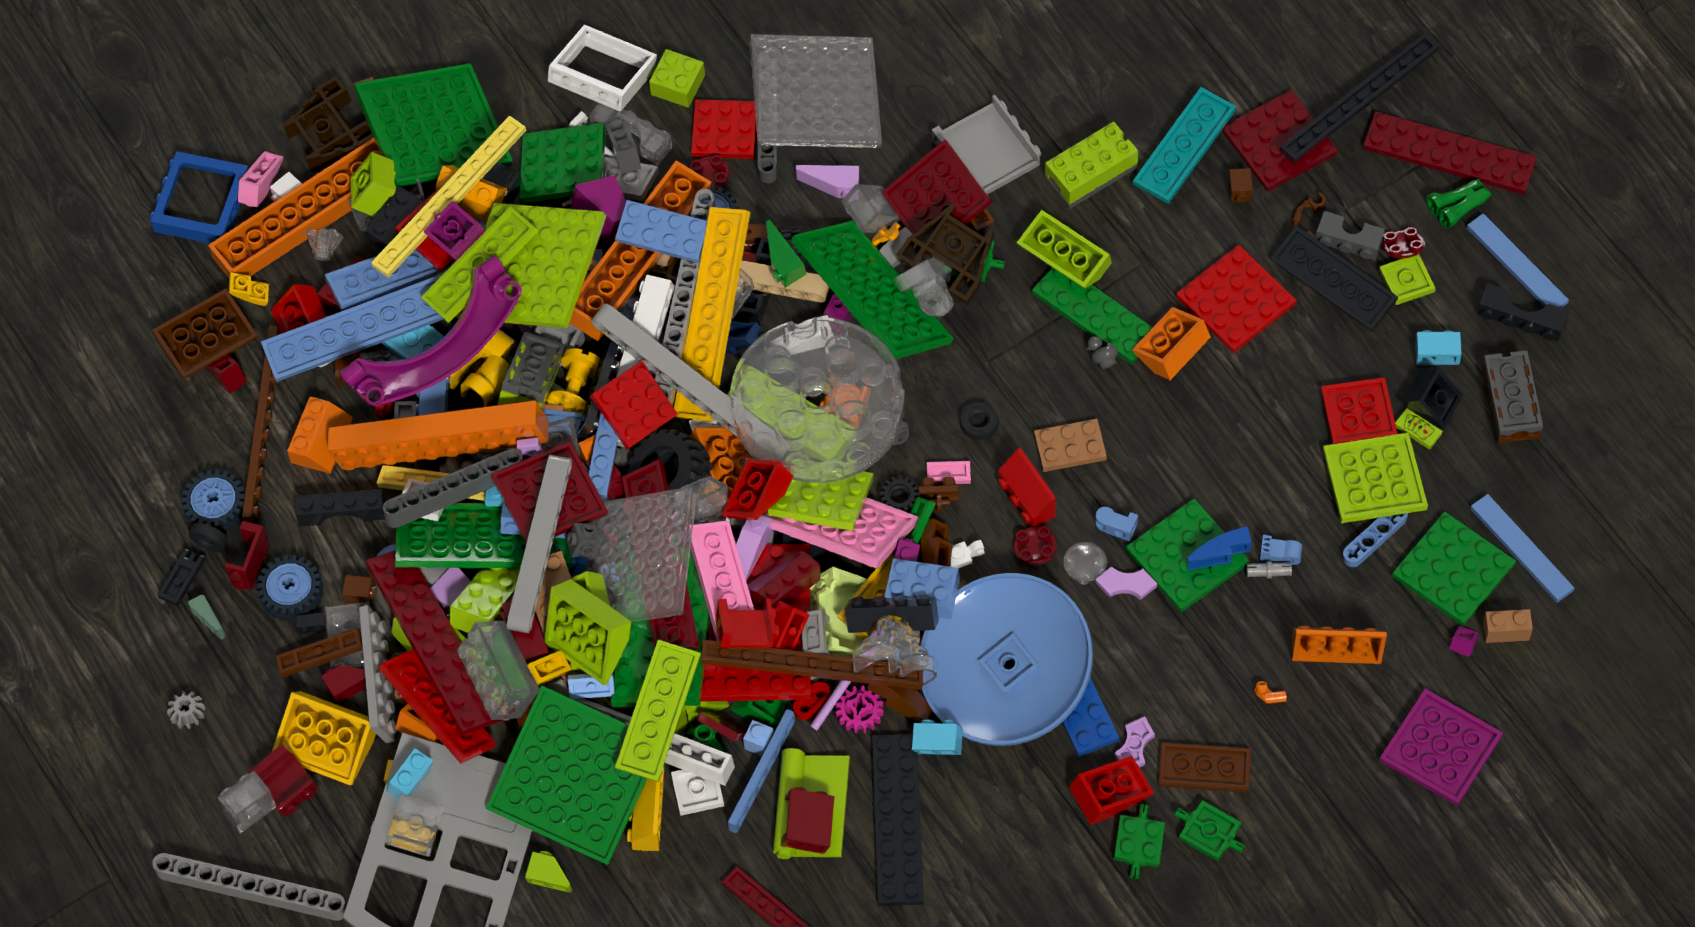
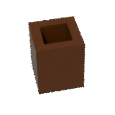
M1230 169L1228 182L1231 202L1244 203L1252 201L1251 169Z
M346 575L342 592L344 603L371 606L372 599H375L377 594V586H374L372 577Z

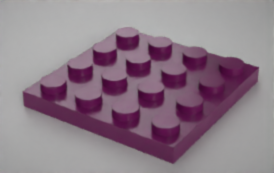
M1425 689L1381 755L1379 761L1458 806L1499 743L1503 732Z

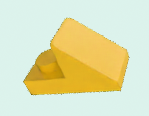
M561 650L527 665L539 686H544L550 680L572 670Z

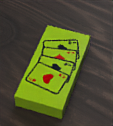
M1406 409L1395 422L1396 429L1403 433H1409L1410 438L1429 450L1443 432L1409 409Z

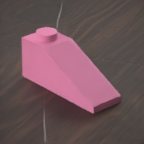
M265 151L239 180L238 202L251 207H258L276 177L283 162V156Z

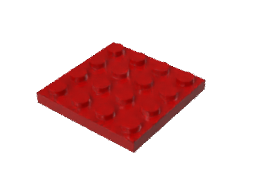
M1240 245L1236 246L1176 293V298L1194 316L1203 319L1206 327L1233 354L1295 306L1297 302Z

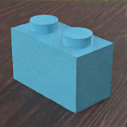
M1430 330L1417 332L1415 341L1416 365L1460 364V332L1451 330L1443 332H1432Z
M922 720L921 723H914L912 750L918 752V754L961 755L963 728L956 724V721L944 720L943 724L935 723L932 720Z
M414 749L390 780L387 792L406 804L431 771L433 760L417 749Z

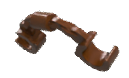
M1318 192L1317 196L1321 203L1316 204L1309 197V200L1304 201L1297 208L1292 219L1293 229L1296 225L1300 224L1301 212L1304 208H1311L1314 212L1324 208L1326 198L1322 193ZM1311 231L1307 232L1309 235L1316 239L1315 235L1311 233Z

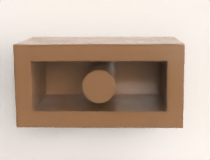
M1530 609L1485 612L1483 620L1485 643L1530 641L1533 630Z

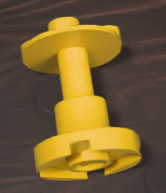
M566 349L561 358V364L568 370L566 376L568 382L566 391L557 390L550 392L547 402L549 404L563 405L564 411L583 413L586 401L578 396L580 388L586 386L588 378H594L600 358L591 352L588 355L582 354V349Z

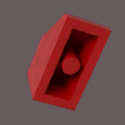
M779 600L775 608V625L779 626V637L775 638L773 648L794 651L810 614Z

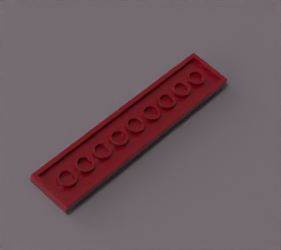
M658 459L623 476L624 491L654 647H656L657 641L661 640L694 651L700 648L664 464Z
M396 550L366 560V567L461 735H466L502 721V713L419 568L395 567Z

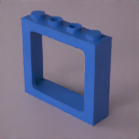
M176 151L174 159H171L169 163L168 176H165L163 179L162 192L157 195L155 211H152L150 215V223L154 232L212 243L231 231L241 205L238 202L239 180L249 170L248 166ZM183 166L235 177L218 224L212 225L165 215Z

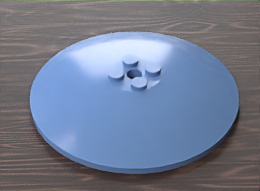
M1003 573L975 580L957 591L952 618L939 617L936 629L925 630L918 659V666H923L922 690L929 706L942 722L944 720L956 721V724L963 728L962 737L985 745L1009 746L1039 738L1060 725L1072 713L1087 688L1093 667V643L1087 622L1077 605L1066 593L1041 578L1019 573ZM1007 660H1015V666L1012 669L1004 668Z

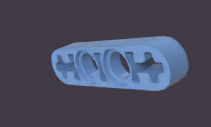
M1408 513L1394 518V515L1377 518L1344 549L1343 562L1349 567L1360 565L1406 523ZM1384 524L1389 527V530L1382 533L1377 530V527ZM1370 538L1374 541V544L1372 546H1365L1362 544V540ZM1357 552V558H1349V553L1354 555Z

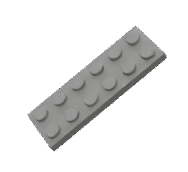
M366 605L359 607L369 723L370 728L386 743L395 742L394 733L397 731L392 714L395 712L394 703L391 700L393 686L378 670L382 663L388 661L389 645L385 638L387 625L376 612Z

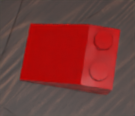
M747 459L722 516L725 518L757 520L786 494L794 475L778 461Z
M1133 756L1078 774L1069 787L1090 825L1109 819L1154 794Z

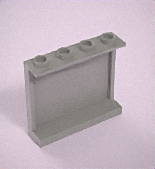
M996 95L992 96L991 104L942 130L940 126L932 129V141L937 146L944 139L949 141L987 195L1040 166V149L1037 145L1031 143L1028 133L1025 130H1021L1016 117L1009 114L1006 104L1002 100L999 101Z

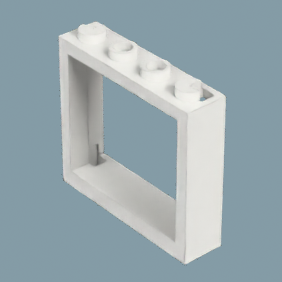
M584 25L549 65L548 82L621 112L655 71L657 54ZM587 46L636 66L640 70L625 88L621 90L570 69L568 66L581 50Z

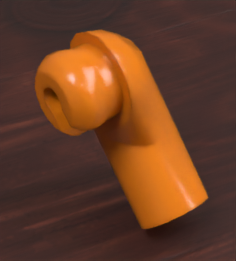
M1259 681L1256 683L1255 694L1265 703L1286 702L1285 691L1272 692L1266 682Z

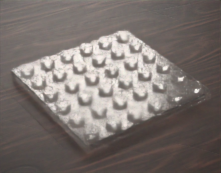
M750 35L758 145L881 148L882 136L873 38Z
M694 487L605 501L603 503L608 510V515L589 523L595 524L601 541L593 556L587 557V565L583 573L589 571L603 575L610 607L631 622L683 614L698 491Z

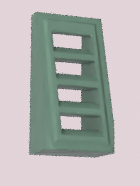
M200 595L190 600L188 605L192 613L221 640L224 639L225 633L205 596Z

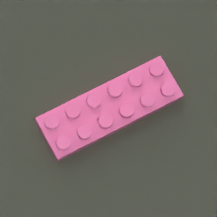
M729 521L687 525L685 529L716 641L718 642L719 638L714 614L718 599H727L728 610H754Z

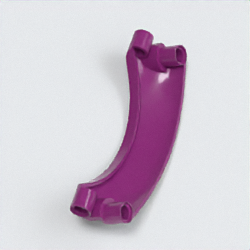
M493 255L474 270L472 287L465 309L454 327L437 344L418 355L397 361L381 362L357 358L340 371V375L365 402L372 406L393 402L423 391L458 371L483 349L513 310L522 294L521 286L504 272V266ZM512 285V292L507 295L506 289ZM372 390H376V395L369 399V393Z

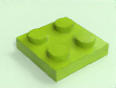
M1419 254L1379 267V272L1387 289L1398 296L1395 305L1435 292V286Z

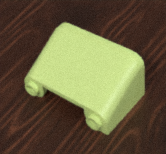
M835 567L821 573L820 580L810 587V611L822 609L830 617V622L825 623L827 650L835 656L857 658L867 643L863 644V640L855 633H848L847 626L837 616L867 579ZM874 649L868 656V660H874Z

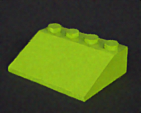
M572 579L551 587L544 640L546 645L556 652L561 650L567 660L602 685H606L629 641L631 621Z

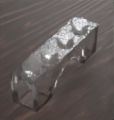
M599 103L589 115L591 124L604 123V126L613 120L625 119L630 132L641 140V156L657 165L660 164L672 149V140L668 132L660 131L647 120L643 121L630 110L626 111L623 109L620 112Z

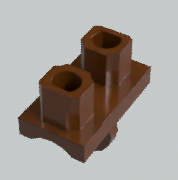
M954 477L943 478V486H934V478H923L921 487H919V497L935 503L937 512H942L941 506H949L950 501H959L958 485H956Z

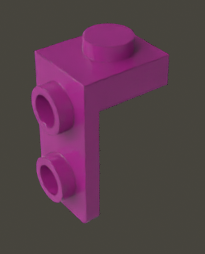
M899 539L896 548L892 552L894 554L893 559L916 562L920 545L915 544L910 539Z

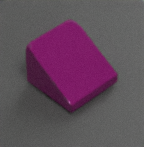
M1458 626L1453 636L1450 650L1470 657L1479 633Z

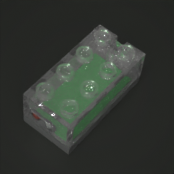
M506 621L475 622L468 633V639H464L457 649L459 657L491 720L521 718L540 689L511 631L507 630Z

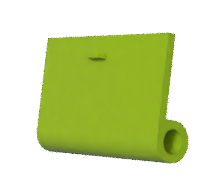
M787 748L782 751L773 853L778 858L842 857L850 756L805 755L802 750ZM802 787L806 791H823L828 795L835 796L831 844L824 854L781 846V837L786 833L789 807V801L785 800V795L791 788Z

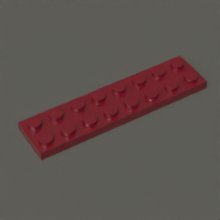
M1375 111L1363 149L1469 180L1479 179L1484 184L1522 195L1526 193L1537 156Z

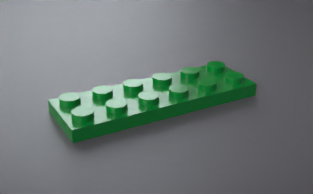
M1054 268L1032 289L1034 296L1090 336L1099 337L1104 346H1107L1108 343H1113L1118 350L1117 355L1131 365L1138 359L1132 349L1153 328L1095 286L1090 285L1084 289Z

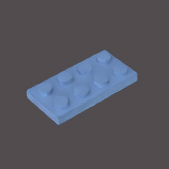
M627 200L615 241L698 263L704 243L707 221Z

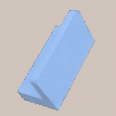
M613 673L606 685H602L588 674L568 675L571 699L607 697L614 694Z

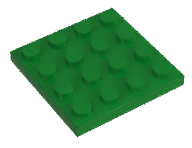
M604 123L524 133L521 162L522 184L520 185L521 203L573 197L575 185L604 178Z
M1195 499L1126 546V551L1153 578L1158 588L1180 613L1241 571L1250 562L1243 553L1232 555L1231 563L1187 570L1188 556L1209 540L1225 533Z
M1444 512L1396 568L1392 577L1464 627L1515 566L1516 560Z

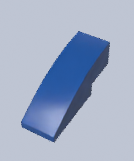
M1248 527L1226 532L1200 546L1188 556L1187 570L1231 563L1232 555L1250 552L1251 538Z

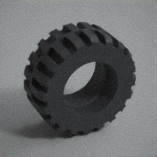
M662 429L659 433L656 431L651 433L648 439L645 437L640 442L641 445L639 447H635L634 455L632 458L630 457L628 462L630 468L627 469V474L658 459L665 466L668 461L678 456V473L675 479L668 485L673 515L683 514L681 512V505H684L682 508L683 512L685 510L688 511V508L691 510L694 508L695 503H699L703 499L701 496L709 488L707 484L711 482L712 477L710 474L712 463L708 461L710 460L709 453L700 442L678 430Z

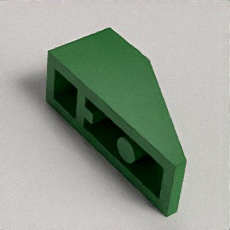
M769 219L766 221L773 268L771 274L777 283L781 282L786 288L806 275L805 266Z

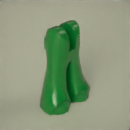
M1476 179L1453 191L1428 195L1427 205L1435 218L1439 216L1440 224L1445 229H1450L1470 210L1485 203L1492 194L1487 188H1482V182Z

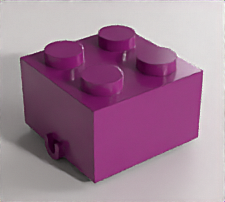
M451 201L441 213L435 214V220L425 229L424 233L452 259L457 261L486 230L454 201Z

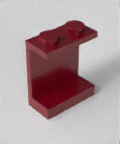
M242 521L240 531L246 547L250 548L243 567L226 563L225 569L234 588L238 590H252L270 544L263 526Z
M283 744L248 772L251 778L259 783L276 805L275 809L284 817L293 814L302 802L311 799L319 789L318 785L294 754Z
M802 787L791 788L785 795V800L789 801L787 829L786 833L781 837V846L824 854L831 844L835 796L828 795L823 791H806Z

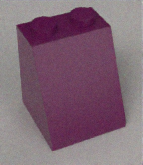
M615 175L575 185L571 209L604 212L607 217L600 237L609 244L615 242L626 199Z

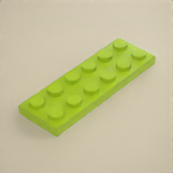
M510 206L421 298L449 323L467 304L474 270L493 255L505 266L539 231Z
M661 640L657 641L615 766L616 769L659 782L701 653Z

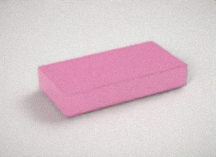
M970 461L927 462V478H934V485L943 484V478L954 477L956 484H971Z

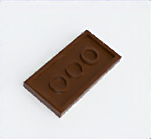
M1161 742L1159 787L1249 793L1251 748Z

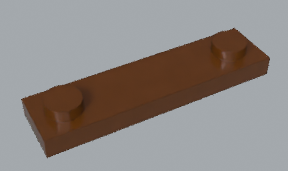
M355 628L276 655L279 675L283 678L362 651L363 644L360 630Z

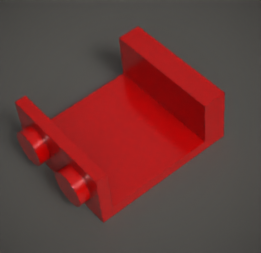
M727 599L717 600L714 614L720 648L773 647L775 638L779 637V626L775 625L776 610L772 608L770 599L765 600L763 610H728Z

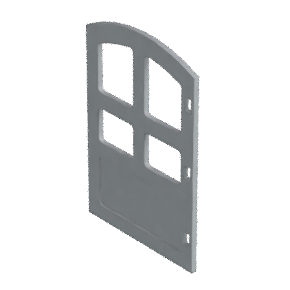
M402 733L343 919L353 927H390L365 910L376 870L379 866L424 878L427 881L413 927L431 926L442 888L446 885L491 898L492 906L485 927H489V924L503 927L532 830L486 809L506 763L478 755L460 764L445 745ZM417 749L432 759L433 764L429 774L408 802L404 804L389 794L387 789L390 780L412 751ZM394 818H401L442 831V837L433 861H426L385 848V842ZM459 837L469 838L503 848L507 851L499 880L494 881L451 868L450 862ZM509 861L516 862L513 874L506 871Z

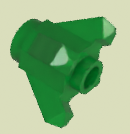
M705 724L699 725L696 728H689L685 733L691 740L693 739L698 743L722 752L724 751V748L715 739L717 731Z

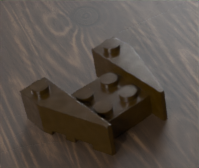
M337 75L319 85L314 90V95L309 100L306 99L302 104V108L283 124L288 139L300 133L313 153L305 157L311 171L331 166L374 138L367 120L350 130L337 112V110L351 103L348 91Z
M951 204L940 215L908 237L896 254L897 261L914 272L927 254L959 274L949 289L950 295L968 306L980 288L994 238V230L990 228L985 237L981 236L953 217L957 210L956 205Z

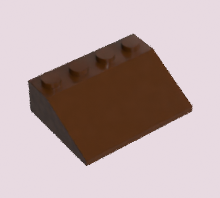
M227 289L222 290L152 330L157 344L183 379L258 338V335Z

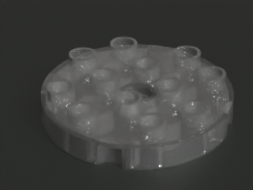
M814 317L806 325H797L793 321L781 324L754 341L736 366L730 393L734 428L744 448L755 460L780 462L794 475L793 481L825 483L852 477L865 471L880 460L890 449L899 434L904 417L905 393L900 380V368L884 343L869 331L850 322L834 318ZM824 393L830 399L829 403L821 407H814L806 403L808 395L817 396Z

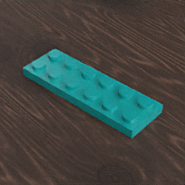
M1200 87L1134 178L1133 185L1169 204L1236 111V106Z

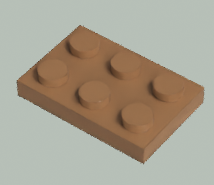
M1097 419L1034 430L1043 472L1107 460Z

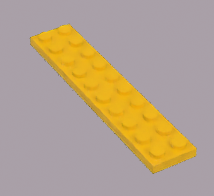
M710 207L682 361L719 389L750 212L747 210ZM677 391L674 409L678 413L675 416L676 418L713 422L714 419Z

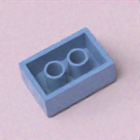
M893 559L885 598H895L900 595L907 597H917L919 595L936 597L938 617L951 619L960 582L959 570L954 567Z

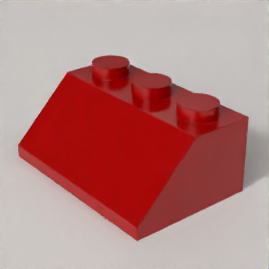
M294 284L271 309L281 334L327 317L314 287Z
M1019 448L998 470L997 482L999 487L1003 491L1006 490L1009 494L1011 504L1019 508L1023 521L1026 524L1029 523L1031 527H1038L1055 517L1056 497L1023 450Z

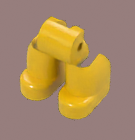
M499 329L477 355L449 376L450 388L453 390L469 372L470 366L481 357L486 361L476 373H471L461 384V396L464 398L473 389L483 399L484 407L496 406L503 382L510 368L509 363L505 359L516 347L517 341Z

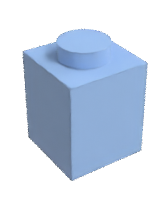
M752 720L743 738L744 749L763 756L774 735L773 728Z

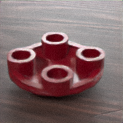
M720 155L703 157L692 161L690 164V169L711 181V185L716 186V190L719 187H723L730 177V169Z
M1413 227L1406 228L1403 231L1387 232L1384 235L1383 250L1386 254L1395 258L1416 256L1425 246L1424 239L1421 235L1417 234V229Z
M1030 527L1017 532L1014 541V552L1021 562L1028 565H1041L1053 558L1057 550V541L1048 527Z

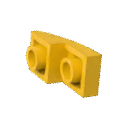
M230 273V294L250 303L262 306L267 305L269 284L251 281V276Z

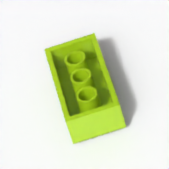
M482 568L450 606V625L484 639L488 638L497 621H502L500 615L501 612H504L502 603L513 599L520 568Z

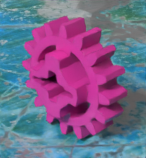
M863 685L860 690L853 686L852 692L846 689L845 697L841 696L839 698L840 703L835 705L836 710H838L836 711V718H840L839 724H846L847 731L854 728L855 734L858 733L859 729L866 733L867 727L874 730V722L880 724L881 718L879 716L884 715L883 709H881L883 708V701H879L880 695L875 694L873 696V692L870 690L868 692L865 691V686ZM862 704L861 711H859V715H857V711L860 708V705Z

